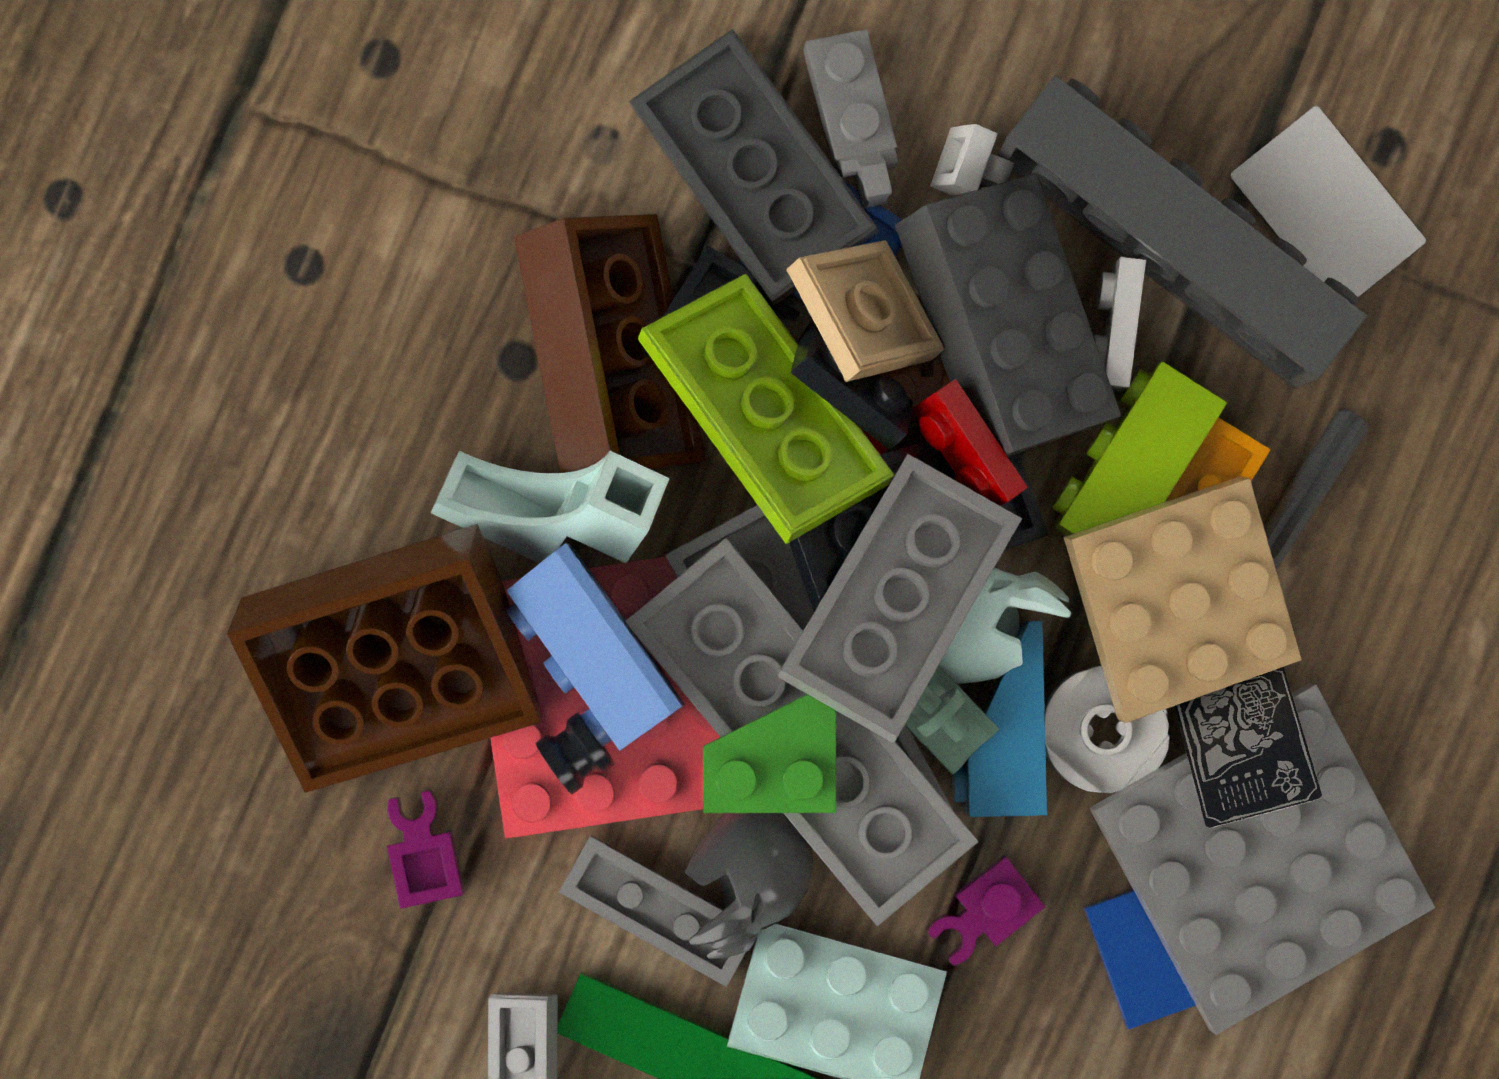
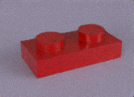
M956 379L912 408L919 418V425L924 438L932 447L941 451L955 472V480L999 506L1010 501L1028 488Z

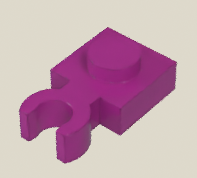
M432 790L421 792L424 811L418 819H411L404 815L399 797L388 800V817L397 829L403 831L404 841L387 845L400 909L465 894L452 831L439 834L433 833L432 823L438 814V800Z
M1003 855L954 894L965 907V910L958 915L946 914L937 917L929 925L927 933L934 939L946 929H955L960 932L962 937L960 946L947 956L952 965H958L972 955L975 949L976 938L982 933H985L996 947L1042 911L1045 905L1008 858Z

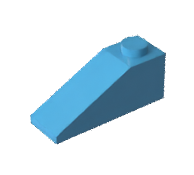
M1043 621L1023 622L1016 637L1021 642L1023 663L1021 666L1011 669L996 679L982 709L986 716L1000 730L974 751L962 767L952 775L953 801L964 802L965 814L969 817L1047 815Z

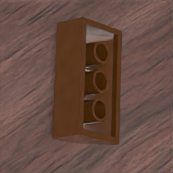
M657 214L563 218L514 236L560 473L577 471L592 466L603 459L609 451L653 471L706 461L697 420L655 362L642 354L644 347L638 340L641 329L661 319L674 299Z

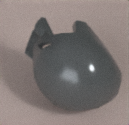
M723 813L694 851L685 874L702 886L719 878L723 891L722 902L727 907L689 939L691 945L711 944L712 949L715 950L706 955L709 959L726 958L749 951L757 935L780 920L792 915L808 892L813 869L812 847L784 813Z

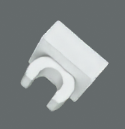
M977 124L951 127L930 187L949 195H962L978 190L979 185L986 188L994 184L1007 182L1014 163L991 154L998 133Z

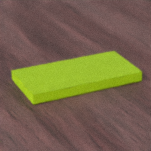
M746 274L641 329L638 337L639 342L786 544L888 486L895 476L858 425L790 373L798 344Z

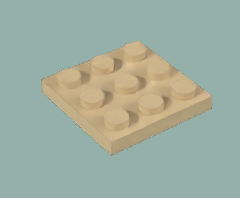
M1239 476L1063 537L1118 720L1128 723L1302 660L1250 478Z

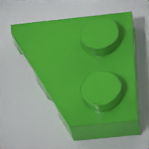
M806 694L704 745L703 813H836V710Z

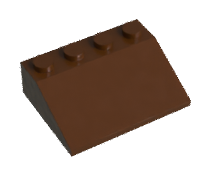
M478 524L241 597L227 632L233 648L305 793L535 725L542 721V713L518 632L505 610L510 605L502 578Z

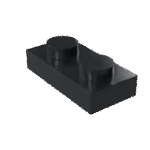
M815 324L799 340L790 373L888 450H891L907 435L913 401L908 398L906 391L896 380L886 375L880 376L876 374L846 382Z

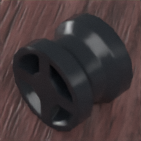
M579 712L567 720L566 729L556 736L545 735L536 742L538 750L549 767L571 794H574L584 786L585 777L592 772H605L615 765L606 748L602 747Z

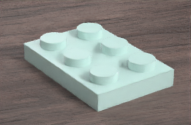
M774 924L756 937L727 1047L841 1079H920L947 972Z

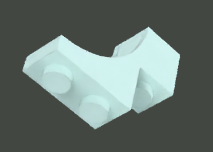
M459 451L452 463L431 514L462 528L478 524L484 538L538 563H541L557 550L567 536L627 563L648 533L670 478L612 451H609L603 459L592 466L565 473H536L511 469L483 461Z

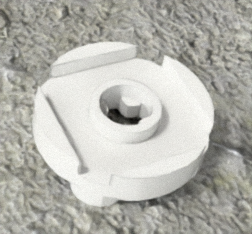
M1102 666L1090 667L1071 674L1060 682L1050 694L1045 704L1046 755L1056 772L1074 786L1090 792L1114 793L1160 767L1168 751L1169 723L1166 709L1128 723L1119 720L1115 727L1116 731L1121 735L1119 741L1115 745L1108 741L1101 742L1098 747L1094 745L1090 740L1094 732L1092 726L1089 725L1091 718L1095 714L1101 718H1106L1111 712L1116 714Z

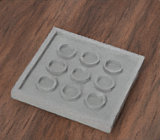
M1308 683L1292 692V696L1322 793V797L1319 800L1207 828L1186 752L1089 808L1209 1031L1215 1035L1435 908L1316 684Z

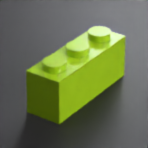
M1163 361L1155 365L1150 373L1139 368L1130 381V387L1123 392L1119 399L1128 405V408L1116 427L1107 422L1104 423L1086 451V455L1094 459L1087 473L1081 481L1071 476L1054 501L1052 508L1061 514L1052 527L1069 536L1164 503L1228 402Z

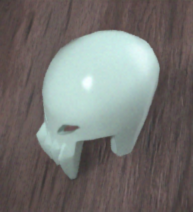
M994 567L939 666L956 684L999 678L1023 663L1021 642L1015 638L1020 631L1017 608L1069 618L1071 612L1061 602H1069V597L1051 580L1036 571L1017 576Z

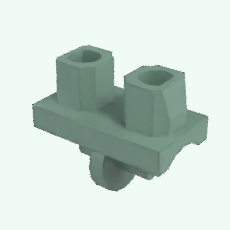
M939 665L905 723V726L952 775L962 767L974 751L1000 730Z

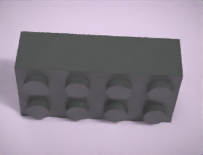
M1036 173L927 204L895 224L925 313L945 349L940 353L949 382L955 379L958 381L1007 457L1089 430L1121 416Z

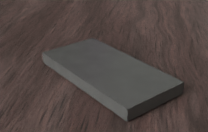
M733 29L629 101L632 109L773 306L797 291L786 269L799 257L863 245L878 234L877 226Z

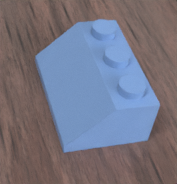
M567 543L562 545L506 590L514 601V604L505 609L509 617L527 641L536 635L541 639L552 655L543 664L565 694L575 687L590 708L581 714V718L602 747L613 741L619 751L685 705L642 642L625 623L626 620L593 573L571 545Z

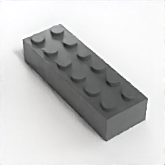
M1055 75L1009 133L997 156L1014 163L1012 172L1020 178L1036 173L1043 195L1121 256L1146 260L1145 274L1292 388L1297 389L1319 379L1367 317L1365 313L1355 306L1359 301L1358 297L1339 281L1327 277L1323 282L1304 267V264L1307 262L1306 257L1289 242L1278 237L1271 242L1254 229L1252 225L1255 223V218L1240 204L1229 198H1224L1219 202L1200 186L1204 182L1203 178L1188 164L1177 158L1167 162L1149 148L1152 139L1139 126L1125 118H1121L1117 123L1097 108L1101 101L1087 86L1072 78L1065 83Z

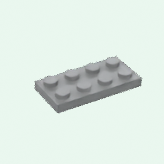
M907 454L780 669L778 677L894 744L1022 518Z

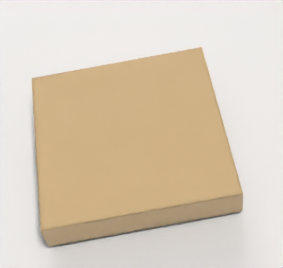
M886 240L799 257L786 269L846 382L928 362L945 350Z

